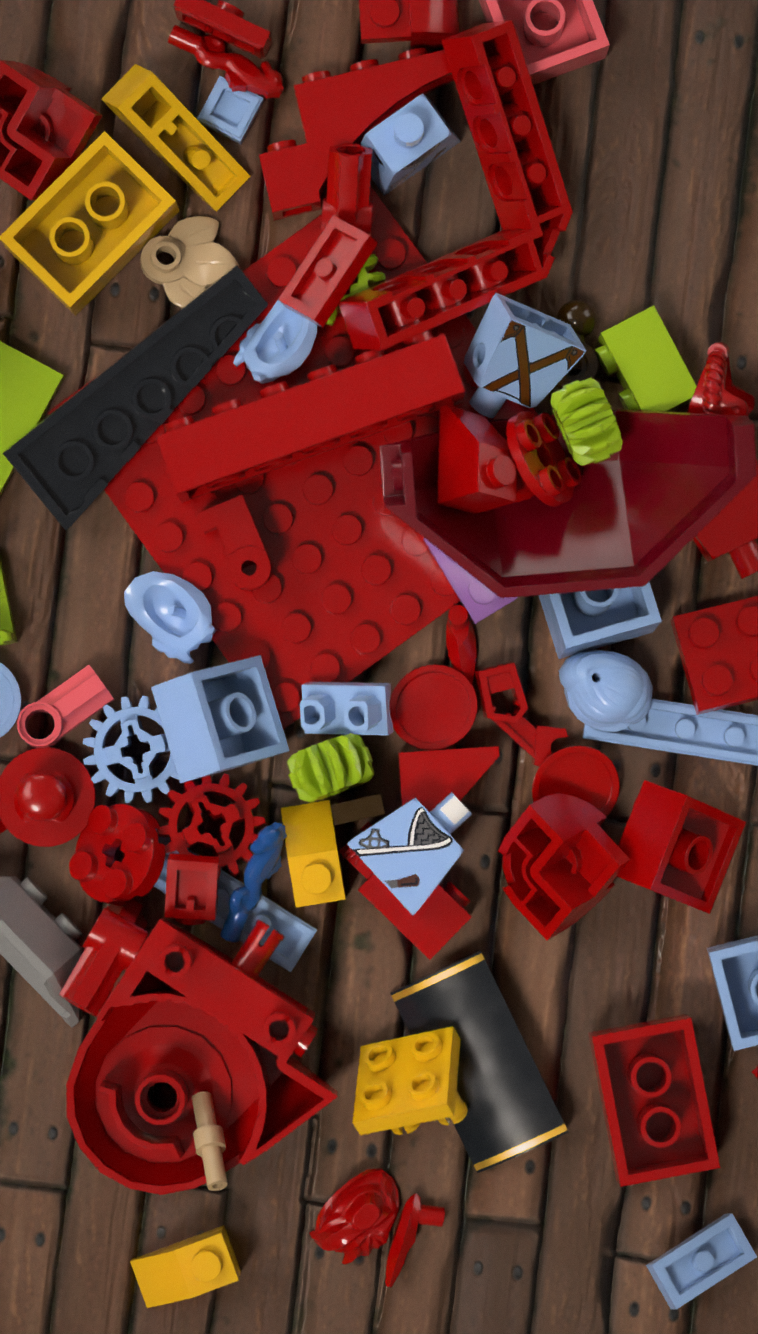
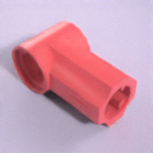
M87 665L37 702L25 706L18 716L17 730L21 738L31 747L51 748L63 736L115 699L92 667ZM39 712L48 713L54 719V730L44 739L31 737L27 729L29 719Z

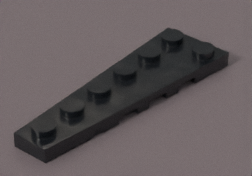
M235 265L3 452L4 456L65 531L74 524L106 488L113 477L131 460L146 440L171 415L178 404L196 387L219 358L245 332L268 306V303L238 265Z

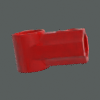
M133 899L126 901L129 903L127 905L115 906L110 904L107 908L104 907L82 945L85 950L58 995L70 1004L95 1017L112 993L123 970L126 971L149 933L145 930L148 922L143 916V906Z

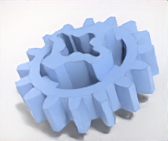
M127 696L121 697L122 710L116 712L114 708L106 704L103 706V710L107 719L104 722L91 719L89 722L92 728L98 732L95 738H83L84 745L94 748V755L83 759L84 765H97L99 771L94 774L91 780L93 783H99L106 779L110 783L106 791V795L109 797L114 796L119 789L125 790V803H132L136 792L142 793L146 803L153 802V789L158 787L161 792L168 795L171 789L167 780L170 777L179 779L171 752L165 769L156 778L153 777V764L159 754L170 751L165 734L153 736L143 730L139 716L151 718L163 728L157 708L155 710L150 709L148 696H142L138 707H133L132 702ZM121 721L122 734L113 746L104 748L108 733ZM132 726L134 735L138 736L139 741L149 743L150 751L143 754V762L141 763L143 773L134 757H126L124 753V748L132 745ZM122 764L132 771L135 783H129L120 779L110 770L109 766Z

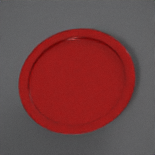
M426 665L412 670L398 682L390 698V716L394 730L406 743L423 750H439L454 745L469 732L477 715V696L472 684L461 672L445 665Z
M587 746L566 747L550 755L537 770L532 784L533 803L545 796L562 793L576 796L592 804L607 817L618 799L620 788L619 776L612 761L599 750Z

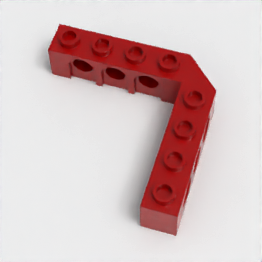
M513 20L483 23L441 40L502 231L341 300L339 307L354 349L384 350L490 303L495 293L506 296L548 277L555 257L551 256L559 233L566 231L573 211Z

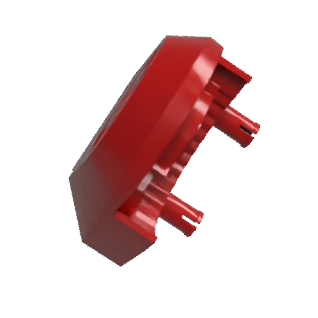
M164 918L159 919L97 1015L96 1022L77 1051L67 1082V1119L80 1150L104 1176L128 1189L158 1195L192 1190L207 1184L203 1159L196 1154L193 1132L197 1129L192 1096L196 1093L210 1092L212 1094L217 1125L223 1128L226 1150L222 1153L225 1172H228L240 1163L244 1166L268 1151L338 1097L336 1089L298 1060L291 1057L292 1053L302 1057L316 1036L318 1028L311 1024L316 1013L259 977L275 949L285 938L283 934L273 929L264 945L261 946L259 942L269 928V925L259 919L255 922L256 925L234 959ZM157 1083L170 1084L177 1093L176 1104L168 1109H161L154 1105L150 1098V1090L153 1085Z

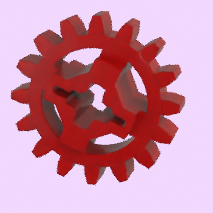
M225 773L220 779L219 784L212 783L211 776L209 775L202 777L201 785L195 786L193 781L183 783L185 793L182 795L174 790H170L167 796L174 804L173 808L162 807L158 813L160 817L169 821L168 825L160 827L161 830L157 829L159 837H169L170 842L165 845V856L169 855V853L193 855L188 850H192L197 846L211 850L215 857H220L218 881L221 869L227 868L234 877L239 874L237 861L241 859L248 863L253 855L248 847L258 837V834L253 833L254 829L260 828L266 823L264 817L252 815V811L260 805L259 799L254 798L246 801L243 798L248 785L243 782L235 790L228 787L230 782L229 774ZM206 795H219L233 803L226 807L210 803ZM188 804L193 815L191 824L178 833L177 821L179 815ZM200 808L212 821L219 819L223 821L219 829L222 846H220L217 838L214 839L210 833L203 835L199 833L198 830L203 825ZM244 821L245 831L243 840L234 850L233 844L229 839L231 828Z

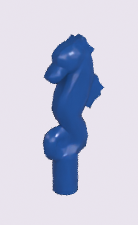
M274 822L272 825L261 829L257 839L250 846L254 854L244 869V887L235 889L230 895L228 901L229 912L220 936L227 941L239 942L249 912L257 907L261 899L262 883L282 867L280 854L283 841L287 835L285 826L280 822Z

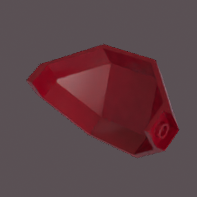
M626 409L612 410L621 432L622 448L611 455L609 459L597 464L591 463L581 466L575 462L581 472L582 482L574 487L572 498L568 502L558 507H551L534 495L528 500L511 503L478 514L437 504L438 431L379 446L384 505L500 598L642 587L667 565L757 476L754 423L748 416ZM550 415L557 425L555 415ZM510 418L488 420L507 441L506 426ZM558 427L559 438L557 440L562 446L566 457L573 459Z

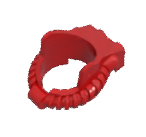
M716 342L709 347L707 352L708 360L696 386L687 413L749 416L754 409V396L737 387L732 382L729 360L730 350L724 342Z

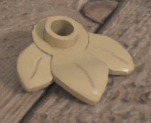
M196 216L180 220L174 225L168 236L154 237L142 249L140 265L143 273L151 281L162 284L169 301L180 308L187 305L202 293L206 287L212 285L235 265L239 267L230 251L220 244L214 243L219 227V222L215 219ZM167 252L173 256L174 262L164 265L157 260L156 256L159 253Z

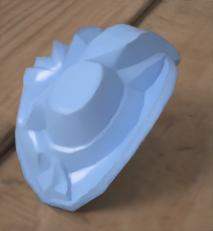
M277 300L262 323L255 324L248 329L247 337L240 341V350L234 357L233 363L238 367L241 363L245 362L247 368L251 371L254 381H258L261 384L272 382L280 376L289 375L299 368L310 354L317 335V324L291 311Z
M152 571L135 577L124 591L125 606L130 615L152 636V646L158 651L164 652L168 658H177L183 663H193L194 660L191 658L190 651L198 649L201 643L211 642L216 631L212 625L211 605L204 593L192 583L174 574Z

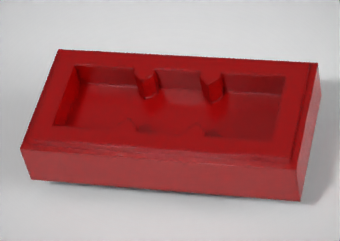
M176 0L174 3L178 20L207 34L216 36L224 42L260 59L266 57L272 45L271 32L243 19L244 12L239 8L221 0H218L216 6L205 0Z

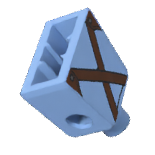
M495 293L465 355L464 364L476 385L479 386L469 401L470 405L477 412L488 418L496 416L506 399L527 408L536 407L586 352L585 347L571 325Z

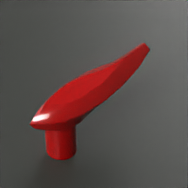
M454 603L449 610L446 625L448 656L453 668L461 672L472 684L476 666L474 628L467 609Z
M416 1193L407 1200L398 1219L389 1249L385 1286L392 1288L407 1253L415 1243L418 1224L442 1227L445 1216L444 1207L421 1204V1197Z

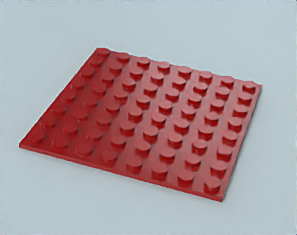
M370 185V201H373L371 237L378 243L372 254L378 258V263L368 273L382 272L385 274V281L427 262ZM322 214L242 271L268 303V306L228 351L219 358L204 378L187 394L171 415L154 431L139 451L122 467L104 489L164 573L174 574L192 583L204 593L211 605L212 625L216 629L212 640L227 661L231 663L261 655L283 730L301 718L302 684L306 682L352 681L451 609L454 603L458 604L460 602L423 541L424 537L386 508L383 497L379 446L438 432L440 411L183 503L174 490L156 436L166 433L164 429L165 424L186 416H192L195 422L214 416L211 409L219 404L234 399H240L242 405L261 399L259 391L282 382H288L290 388L299 386L309 381L307 374L329 365H336L338 371L355 366V357L371 351L353 348L342 313L338 312L336 321L332 326L325 324L322 328L317 325V335L310 354L302 365L289 375L280 376L272 382L261 384L258 381H254L251 371L247 368L245 362L241 363L238 367L233 363L234 357L240 350V341L247 337L248 329L255 324L262 323L320 236ZM350 287L345 293V295L350 294ZM463 314L427 331L432 332L433 338L445 334L465 389L463 403L453 407L482 415L470 405L469 401L479 386L476 385L464 364L465 355L477 330L466 315ZM403 341L384 349L385 354L402 349L404 347ZM82 388L77 390L75 393L70 395L68 398H66L64 401L59 403L57 406H55L47 413L50 415L62 404H64L67 400H69L72 396H74L77 392H79ZM506 399L494 418L484 417L487 420L508 419L522 411H529L535 415L538 414L533 407L527 408ZM239 495H243L272 568L270 579L266 585L253 591L242 590L232 582L227 570L229 556L218 530L205 534L196 515L198 512Z

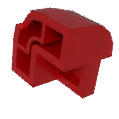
M358 0L361 44L410 41V50L416 48H444L441 40L460 33L458 0Z
M0 60V179L31 201H34L81 155L103 115L71 94L70 87L52 76L24 63Z
M562 793L545 796L530 804L505 835L497 851L503 854L502 868L507 881V886L502 889L512 904L546 941L575 924L595 907L615 886L613 880L631 860L600 827L607 818L601 811L576 796Z

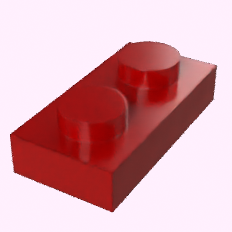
M332 216L278 300L286 308L323 328L378 243L369 234Z

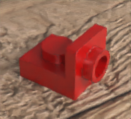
M169 853L164 917L176 918L177 922L185 925H201L206 920L215 921L218 908L217 892L220 857Z

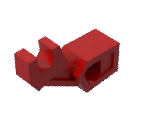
M507 662L476 670L475 677L483 717L491 719L532 757L533 765L540 767L552 755V742L557 738L568 737L566 728L533 726L523 717L528 709V705L515 662ZM511 689L513 694L512 704L516 705V709L512 714L507 712L496 713V707L492 705L490 694Z

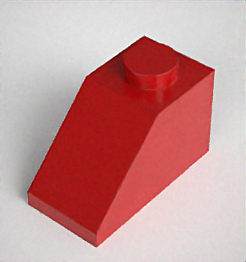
M449 405L441 406L439 417L437 504L478 514L515 503L517 468L512 459L508 442L484 416Z
M499 746L398 753L402 806L416 798L430 812L451 792L461 801L499 757Z

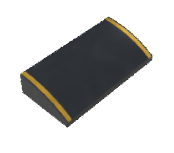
M480 949L390 992L410 1035L454 1026L461 1039L457 1092L466 1103L468 1111L466 1117L461 1122L454 1124L477 1173L504 1163L569 1133Z

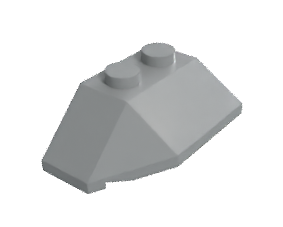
M0 876V954L63 1020L73 1028L83 1019L84 1011L58 995L85 950L77 940L83 933L65 914L61 913L56 918L43 905L48 897L30 878L26 877L21 882L16 876Z

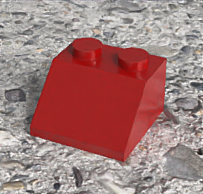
M644 780L618 844L631 860L617 877L710 914L746 821L690 796Z

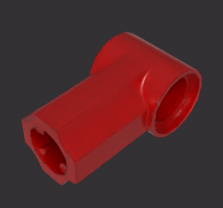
M351 143L330 146L327 165V198H323L321 233L331 217L335 216L371 236L373 201H370L373 149L366 148L361 144Z

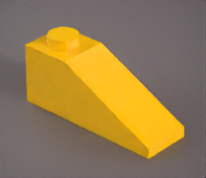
M135 64L101 99L150 150L214 211L217 212L251 177L152 71Z

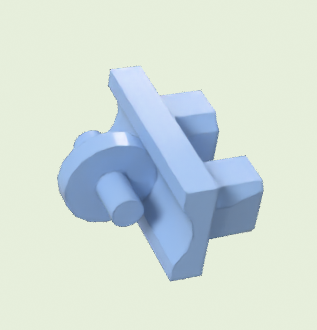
M306 682L301 685L300 717L301 727L305 734L347 735L353 733L356 735H390L393 733V722L390 716L391 683Z

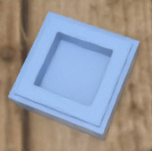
M219 76L197 120L203 126L242 145L264 103V98L250 91L232 92V89L228 87L227 80Z

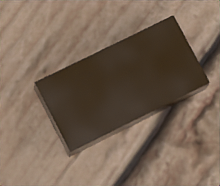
M381 794L331 805L335 825L385 814Z

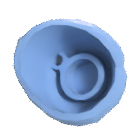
M605 650L577 652L567 658L559 670V678L564 687L568 707L578 720L591 728L600 731L617 732L625 729L630 724L640 722L651 708L653 686L648 673L640 664L626 655Z

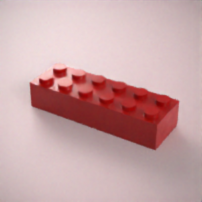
M425 331L404 340V347L389 354H385L384 350H371L355 357V366L338 371L336 365H329L307 374L309 381L299 386L290 388L288 382L278 383L259 391L261 399L242 405L240 399H234L213 407L211 410L214 416L195 422L192 416H186L165 424L164 429L166 433L156 436L176 495L183 503L440 411L441 406L449 405L453 407L462 404L465 389L445 334L433 338L431 331Z

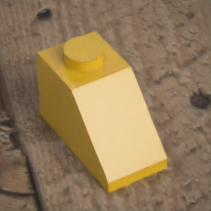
M330 800L281 808L282 822L287 835L285 844L296 908L345 900L346 894Z
M224 1225L130 1260L147 1308L194 1298L239 1281L241 1275L238 1261Z

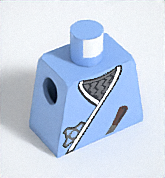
M421 94L369 130L364 135L361 145L373 149L371 179L385 196L460 143V140L434 103L426 95ZM375 154H377V156H378L379 159L381 160L382 164L378 161V159H377V157H376Z
M452 792L430 812L414 798L352 838L347 844L406 909L414 915L464 851L450 834L472 814Z

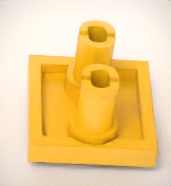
M454 1026L361 1046L352 1121L360 1136L390 1129L396 1135H403V1127L407 1134L415 1131L420 1123L438 1120L441 1125L447 1126L450 1124L449 1117L454 1124L461 1122L466 1117L467 1105L457 1092L461 1039Z

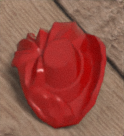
M382 1168L366 1169L353 1177L323 1205L317 1216L315 1230L309 1232L311 1238L323 1250L344 1252L343 1264L351 1263L359 1256H369L373 1249H379L380 1246L387 1242L389 1232L397 1218L400 1207L399 1190L394 1178Z

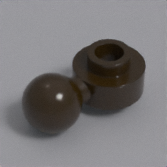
M572 300L565 303L559 309L556 319L571 325L585 347L586 352L577 362L580 366V373L574 376L566 374L556 385L559 389L576 380L594 379L598 370L597 355L592 347L584 342L585 337L590 335L595 327V312L586 302Z

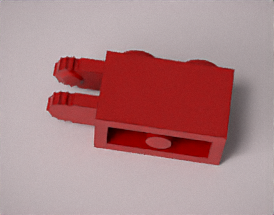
M368 821L361 828V830L365 831L366 829L371 827L372 824ZM348 844L339 851L367 879L358 888V891L429 960L472 917L465 910L471 901L450 881L443 888L438 884L420 909L412 915Z

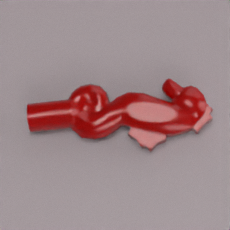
M177 25L173 27L168 43L195 55L197 62L205 68L224 70L226 72L224 78L227 80L228 87L232 89V92L250 91L264 95L266 99L279 98L283 93L282 75L279 71L274 70L268 61L262 62L259 69L252 61L241 54L225 53L226 46L224 41L216 36L206 35L202 37Z

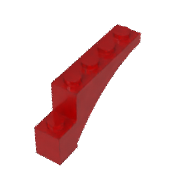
M416 48L400 53L398 55L399 61L379 65L377 59L365 60L351 65V72L331 76L330 71H318L303 76L301 78L302 83L293 85L306 143L297 145L296 140H283L268 145V152L259 154L273 220L276 221L322 210L320 198L328 184L327 165L330 146H337L343 143L361 144L364 135L369 130L421 94L425 95L454 82L445 50L427 53L426 48Z

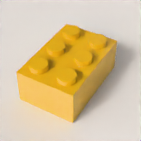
M104 131L0 236V241L20 263L76 316L143 249L144 245L179 212L176 200Z

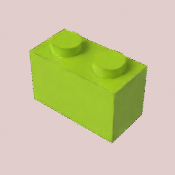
M654 305L600 333L598 341L601 347L595 349V353L606 374L610 376L615 373L624 391L618 393L624 409L672 412L691 402L696 384Z

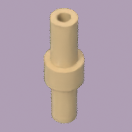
M199 1092L192 1096L197 1129L193 1132L196 1154L203 1159L207 1188L211 1191H218L226 1188L228 1185L222 1153L226 1150L223 1128L217 1125L212 1094L210 1092Z

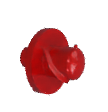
M522 411L512 416L507 422L506 436L512 459L517 468L516 502L528 500L534 495L551 507H558L568 502L572 498L574 487L582 482V477L575 461L570 457H566L562 446L557 440L559 438V430L554 419L546 412L535 415L529 411Z
M50 747L28 750L15 757L5 767L0 776V819L12 835L27 844L38 847H53L67 843L83 831L88 824L89 814L95 808L96 789L95 784L91 780L92 776L86 766L67 751Z

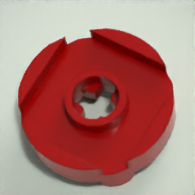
M126 804L96 806L89 814L88 824L80 833L75 854L70 859L69 872L71 877L80 882L82 889L88 896L103 903L123 906L129 904L126 901L131 900L135 896L143 897L156 884L165 860V845L158 843V834L155 829L161 830L157 820L147 811ZM121 845L120 850L125 853L122 862H114L116 849Z

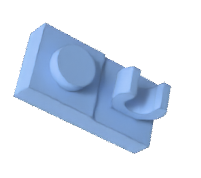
M733 1213L724 1214L691 1235L677 1246L648 1263L646 1267L670 1309H678L757 1258V1255Z

